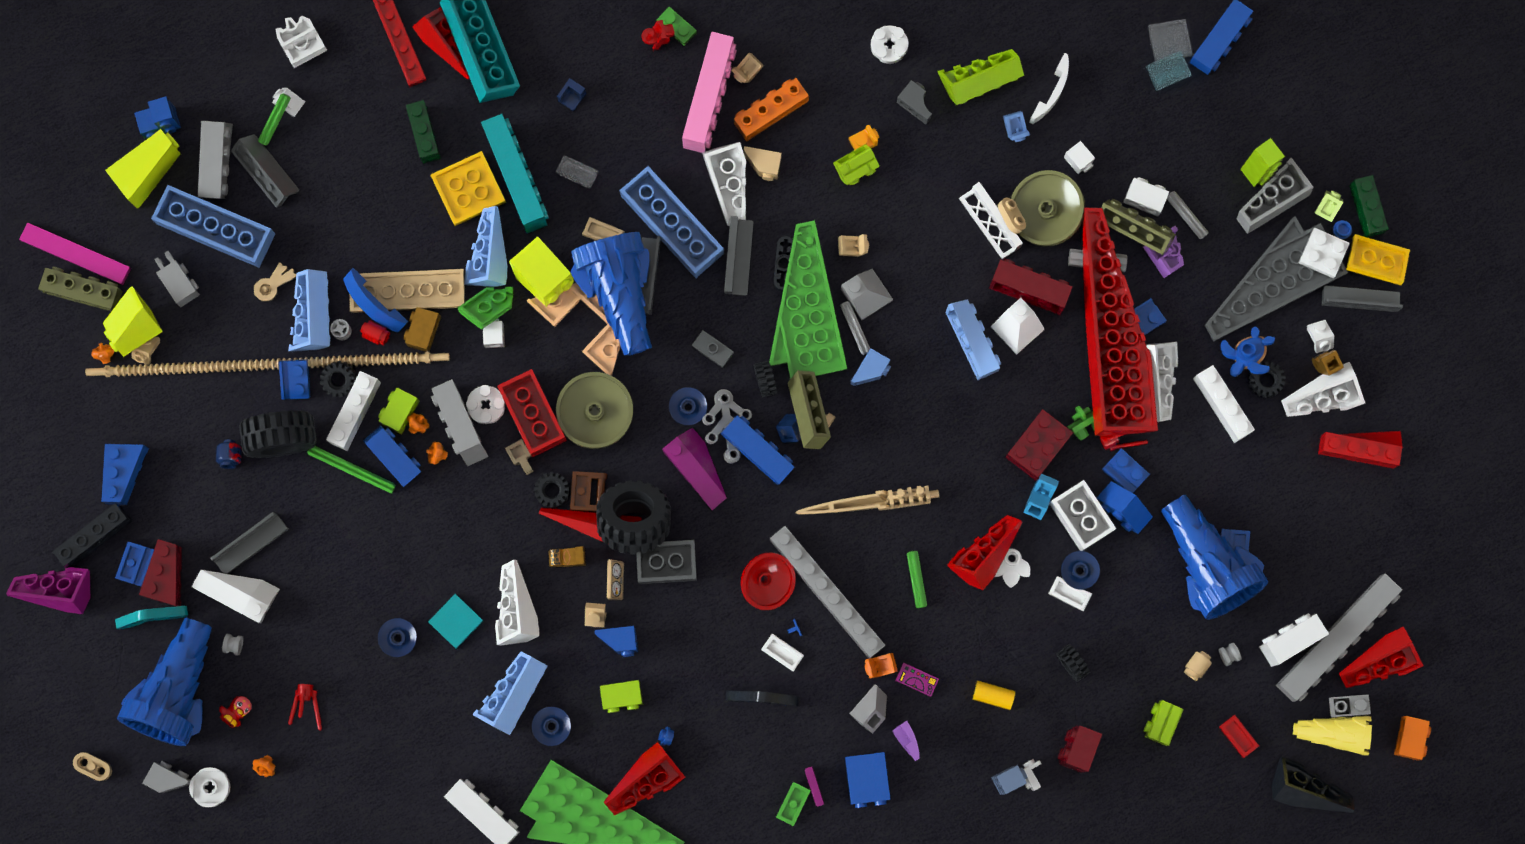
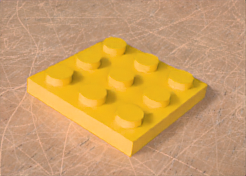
M482 151L431 174L454 226L482 214L484 208L500 206L506 203Z

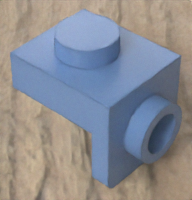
M1022 111L1003 116L1009 139L1019 142L1025 140L1026 136H1030Z

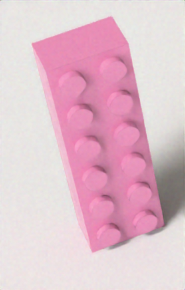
M711 32L682 136L683 148L702 153L706 151V148L710 149L711 130L715 131L716 113H720L722 107L721 95H725L727 88L726 78H730L732 70L731 61L735 60L737 52L734 37Z

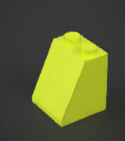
M536 237L509 261L516 279L546 307L550 303H554L558 296L570 289L574 283L570 271L539 237Z
M133 286L127 290L103 322L106 329L104 334L111 341L109 342L110 346L115 352L119 351L123 357L163 332L152 310Z

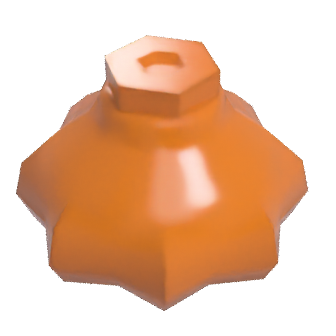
M99 343V346L92 350V357L100 360L103 364L111 362L110 358L114 354V350L108 344L103 345V343Z
M413 412L407 418L409 423L408 430L413 434L417 432L424 433L430 426L427 419L421 414Z
M433 442L429 449L426 450L430 464H438L441 460H446L448 452L444 450L440 442Z
M266 755L264 758L253 761L252 768L258 775L268 777L275 774V765L272 763V757Z

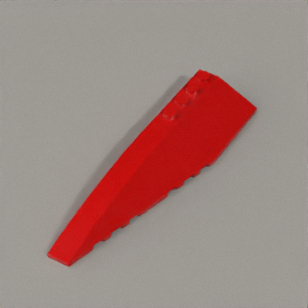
M1084 208V301L1095 436L1158 431L1151 353L1146 347V338L1144 332L1142 333L1140 320L1138 314L1136 315L1134 302L1125 275L1122 274L1121 263L1117 259L1114 250L1115 245L1111 241L1110 230L1103 209Z

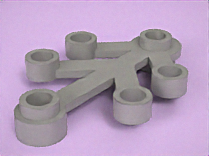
M721 389L715 394V405L702 418L705 425H711L715 421L716 414L720 410L722 411V418L705 437L708 444H714L718 440V435L723 428L732 421L733 417L730 415L729 409L738 414L739 417L743 416V412H746L748 414L747 420L752 417L751 411L742 409L733 401L731 392L726 389ZM723 395L726 396V397H727V401L724 402V401L721 399V396H723ZM706 416L711 417L712 421L707 422ZM709 435L714 436V441L709 439ZM726 439L727 450L724 452V460L727 463L733 464L740 459V452ZM730 452H735L736 457H731Z

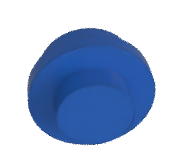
M1338 221L1333 226V234L1337 238L1347 239L1352 233V226L1347 221Z
M670 727L660 731L658 740L661 741L660 744L662 746H670L674 737V731L670 730Z

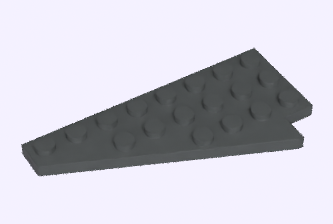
M1296 216L1290 220L1205 324L1213 342L1348 273L1343 262H1341L1334 278L1299 263L1312 230L1317 228L1325 232L1321 223L1304 231Z

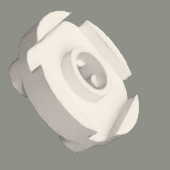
M883 26L874 32L871 39V51L883 63L892 64L900 61L908 49V38L900 27ZM888 40L894 42L895 44L892 45L891 49H888V46L884 45V43H887Z
M482 385L470 393L466 407L474 421L480 424H491L497 422L503 416L505 401L499 390L488 385ZM489 400L490 408L482 409V402Z
M217 768L201 769L190 781V795L200 806H218L226 801L230 792V781L227 774ZM209 782L215 785L212 793L205 789V785H208Z

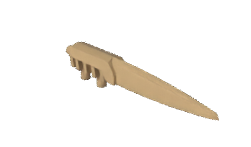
M917 486L916 489L908 487L907 490L898 489L895 492H892V490L875 491L876 494L818 504L798 510L796 514L838 513L876 508L878 510H889L930 504L931 498H938L939 491H929L928 486Z

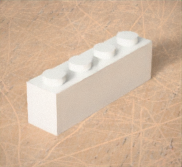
M1214 365L1193 378L1234 443L1255 430Z
M359 372L326 439L330 444L348 451L381 384L377 378L364 372Z
M459 779L444 797L494 844H510L520 833L517 830L519 826L511 819L507 821L502 816L504 812L496 805L493 808L488 803L489 798L482 792L478 794L473 790L475 786L468 779L465 781Z

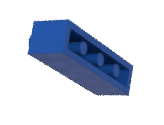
M1233 0L1189 63L1207 75L1211 70L1215 72L1221 64L1218 60L1222 55L1226 57L1231 50L1229 46L1231 42L1234 41L1236 43L1242 35L1240 32L1243 26L1247 28L1253 18L1250 16L1253 10L1238 0Z
M735 416L720 434L774 483L780 484L793 470V461L784 454L782 456L777 452L779 448L771 441L767 443L763 439L764 435L758 429L753 430L749 426L750 422L745 417Z

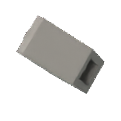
M875 684L849 714L873 734L885 720L887 695Z
M1369 695L1329 698L1331 717L1371 714Z
M161 761V763H153L142 784L159 793H165L190 785L191 780L188 779L189 775L180 770L175 772L171 770L172 766Z

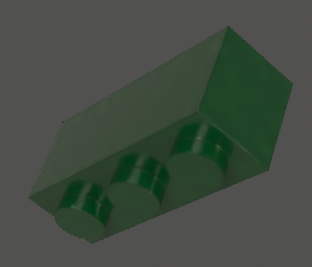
M424 100L407 104L406 109L422 163L441 159Z
M1373 175L1355 179L1349 187L1363 235L1367 238L1383 235L1388 230V225Z

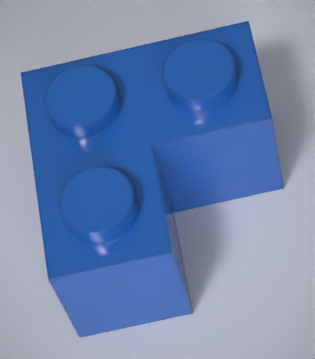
M166 96L149 101V109L134 113L140 134L144 139H148L160 129L164 133L169 132L171 134L176 132V129L181 128L176 109Z
M1112 481L1097 497L1104 511L1107 514L1111 512L1116 519L1122 522L1121 526L1128 532L1132 530L1139 534L1153 517L1135 494Z

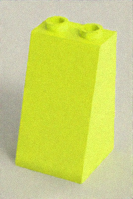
M160 129L105 171L125 197L138 209L181 153L177 149L180 146L169 132L165 134Z

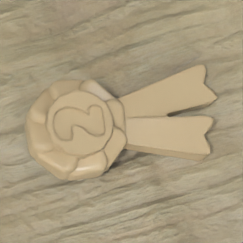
M279 263L270 279H260L254 285V294L261 301H272L277 295V287L295 279L297 274L294 273L293 269L287 271L288 267Z

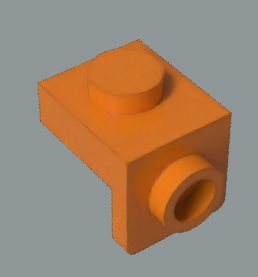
M893 653L865 660V671L870 679L898 672Z

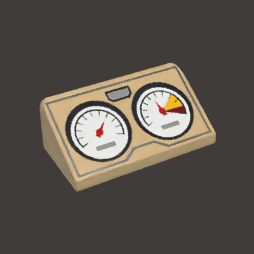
M608 560V600L623 599L624 563L622 561Z

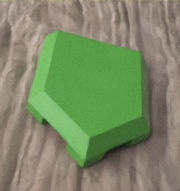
M486 287L460 305L458 310L469 321L483 329L512 308L513 287H505V289Z

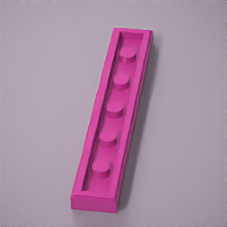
M30 223L26 224L19 238L22 242L121 285L124 284L131 270L129 266Z

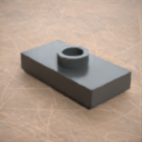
M702 330L692 344L693 348L722 368L734 353V351L704 330Z

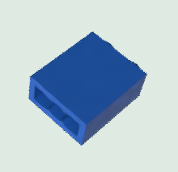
M885 753L845 757L850 804H855V808L867 807L868 802H875V806L887 804L886 800H890Z

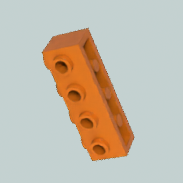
M797 78L785 81L780 89L770 91L766 98L761 101L760 99L756 100L746 111L743 109L735 115L734 124L746 142L809 101V95Z

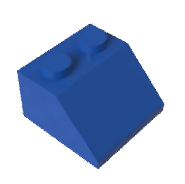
M634 626L595 630V635L618 654H621V656L631 657L634 656V652H638L636 628Z

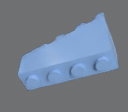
M307 269L297 273L294 298L297 299V304L293 308L292 316H295V326L291 327L290 335L294 336L293 345L289 344V351L320 350L330 346L327 272Z
M967 299L949 304L945 313L977 380L998 372L1001 361L998 355H994L991 350L993 348L992 342L983 333L985 328L981 320L978 321L975 316L977 312L973 303L970 304Z
M520 652L506 670L507 675L505 678L496 683V690L491 696H486L483 700V707L480 710L476 709L473 715L510 735L541 677L544 675L547 665Z

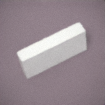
M1059 576L1056 577L1048 593L1081 611H1084L1092 593L1086 590L1070 587Z
M771 634L761 649L791 671L796 669L804 657L802 653L774 634Z

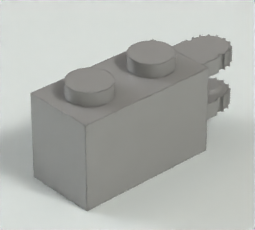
M167 251L165 256L170 261V264L164 266L163 261L157 257L154 260L161 270L156 273L176 304L182 307L200 295L197 291L199 286L193 278L190 280L187 276L189 271L183 263L179 264L171 253Z

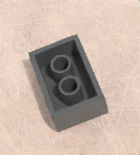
M694 540L666 541L661 545L657 544V548L652 551L649 549L646 553L642 554L641 552H636L639 584L697 581Z

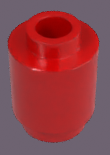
M371 320L368 323L365 322L360 330L362 338L377 345L381 344L384 346L390 336V332L387 331L386 327Z

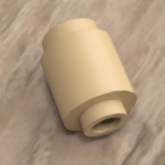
M1203 651L1200 653L1195 652L1186 664L1184 673L1197 681L1198 678H1202L1212 664L1210 661L1211 657Z

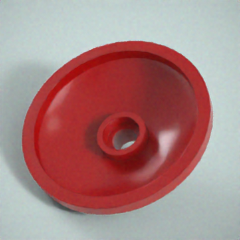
M768 552L756 556L747 564L741 577V590L744 598L750 605L760 610H772L780 607L793 593L796 582L794 568L787 558L777 553Z

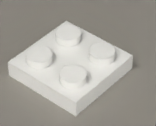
M1314 228L1299 263L1334 278L1350 243Z

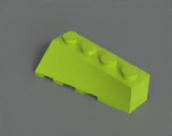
M1012 49L990 55L988 60L985 61L974 60L971 65L965 67L957 65L953 66L954 70L945 72L944 69L938 71L950 99L956 105L966 103L974 97L982 96L992 89H998L1002 85L1016 81L1024 76L1020 58Z
M1270 138L1253 151L1242 166L1241 171L1254 187L1258 184L1262 186L1270 180V177L1282 165L1281 161L1285 156Z

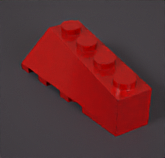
M1401 431L1350 434L1325 432L1320 438L1318 454L1394 469L1400 465L1403 447Z

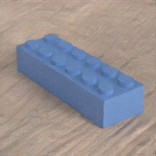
M649 166L619 190L621 197L657 236H660L661 241L695 278L724 254V248Z
M167 185L151 218L157 225L260 268L275 236L271 228Z

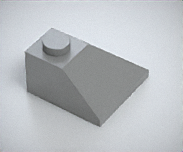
M873 269L860 273L841 285V291L861 321L893 301V298Z

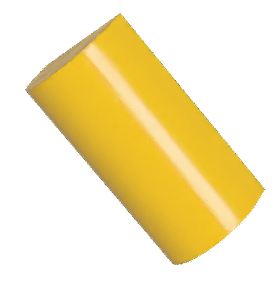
M977 681L972 700L1011 710L1015 691Z

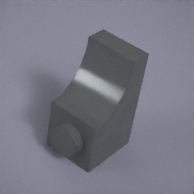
M911 80L897 97L896 103L924 124H927L931 119L932 113L928 111L924 104L925 88L919 82L915 83Z

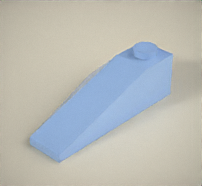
M497 206L484 208L477 228L478 239L476 244H472L471 248L474 250L471 261L468 260L466 264L465 285L485 287L506 285L508 266L499 209Z

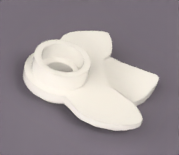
M1009 549L995 577L1002 576L1004 582L1012 588L1017 584L1020 576H1030V566L1028 562L1022 559L1018 550ZM1010 555H1013L1015 557L1014 562H1010L1008 560V557Z

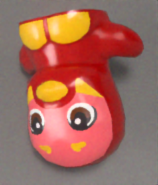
M237 696L233 699L228 709L220 706V719L232 728L239 727L241 725L239 719H242L251 710L250 700L244 696Z

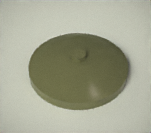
M1045 170L1033 173L1019 183L1011 196L1026 222V228L1019 235L1034 245L1054 246L1063 243L1071 238L1082 224L1085 208L1083 193L1069 176L1061 172Z
M588 372L576 376L564 386L557 400L556 416L562 432L570 441L584 448L600 449L613 445L626 434L633 418V404L628 390L618 379L601 372Z

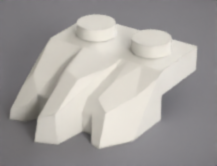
M301 16L297 23L291 17L285 18L286 29H276L277 39L294 68L327 51L312 22L304 16Z

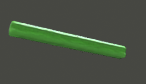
M316 446L307 451V454L382 490L392 493L396 485L393 482Z

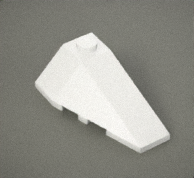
M737 142L702 152L727 226H730L731 216H737L740 220H746V159L741 143Z
M1177 342L1146 344L1152 359L1157 422L1171 420L1174 400L1171 390L1172 385L1176 383L1173 373L1174 367H1178Z
M1350 362L1343 364L1344 368L1330 376L1322 374L1281 400L1287 417L1311 414L1312 411L1322 410L1324 413L1329 412L1330 409L1340 408V411L1348 410L1364 404L1365 401Z
M512 560L503 565L501 570L499 589L502 591V598L497 606L500 609L499 620H496L495 625L496 640L499 646L528 642L539 636L538 617L517 560Z
M206 570L199 572L192 585L194 589L258 623L263 621L280 590L264 580Z

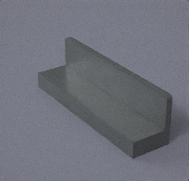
M255 134L240 138L236 142L231 152L276 208L282 206L288 196L299 192L298 187L266 147L258 142V137Z
M731 216L724 293L746 296L748 293L753 221L740 220L737 216Z
M657 236V239L642 237L643 246L649 251V271L647 282L643 283L644 287L641 288L646 302V306H644L645 314L651 315L661 246L660 236Z
M1325 285L1322 290V306L1398 312L1403 308V305L1400 304V292Z
M272 512L210 559L217 564L224 574H230L289 529L280 516Z

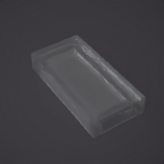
M564 155L556 173L590 189L598 174V170Z

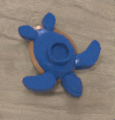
M1253 327L1251 337L1239 341L1235 349L1226 340H1223L1220 345L1222 354L1226 358L1235 360L1230 369L1231 376L1237 377L1244 369H1248L1253 374L1269 372L1270 367L1260 363L1266 356L1267 346L1272 345L1275 342V338L1259 336V329Z

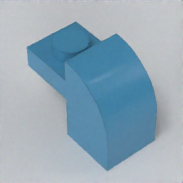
M1041 474L1031 491L1023 513L1041 520L1059 481Z

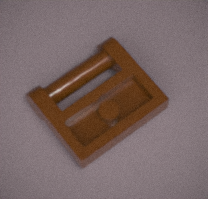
M573 471L570 510L596 512L597 502L605 492V480H607L608 474ZM592 479L598 480L596 505H590Z

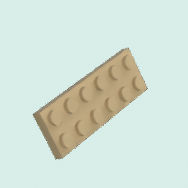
M464 269L360 274L367 281L363 286L389 311H392L394 308L397 311L416 310V307L422 309L458 308L465 303ZM350 295V312H364Z

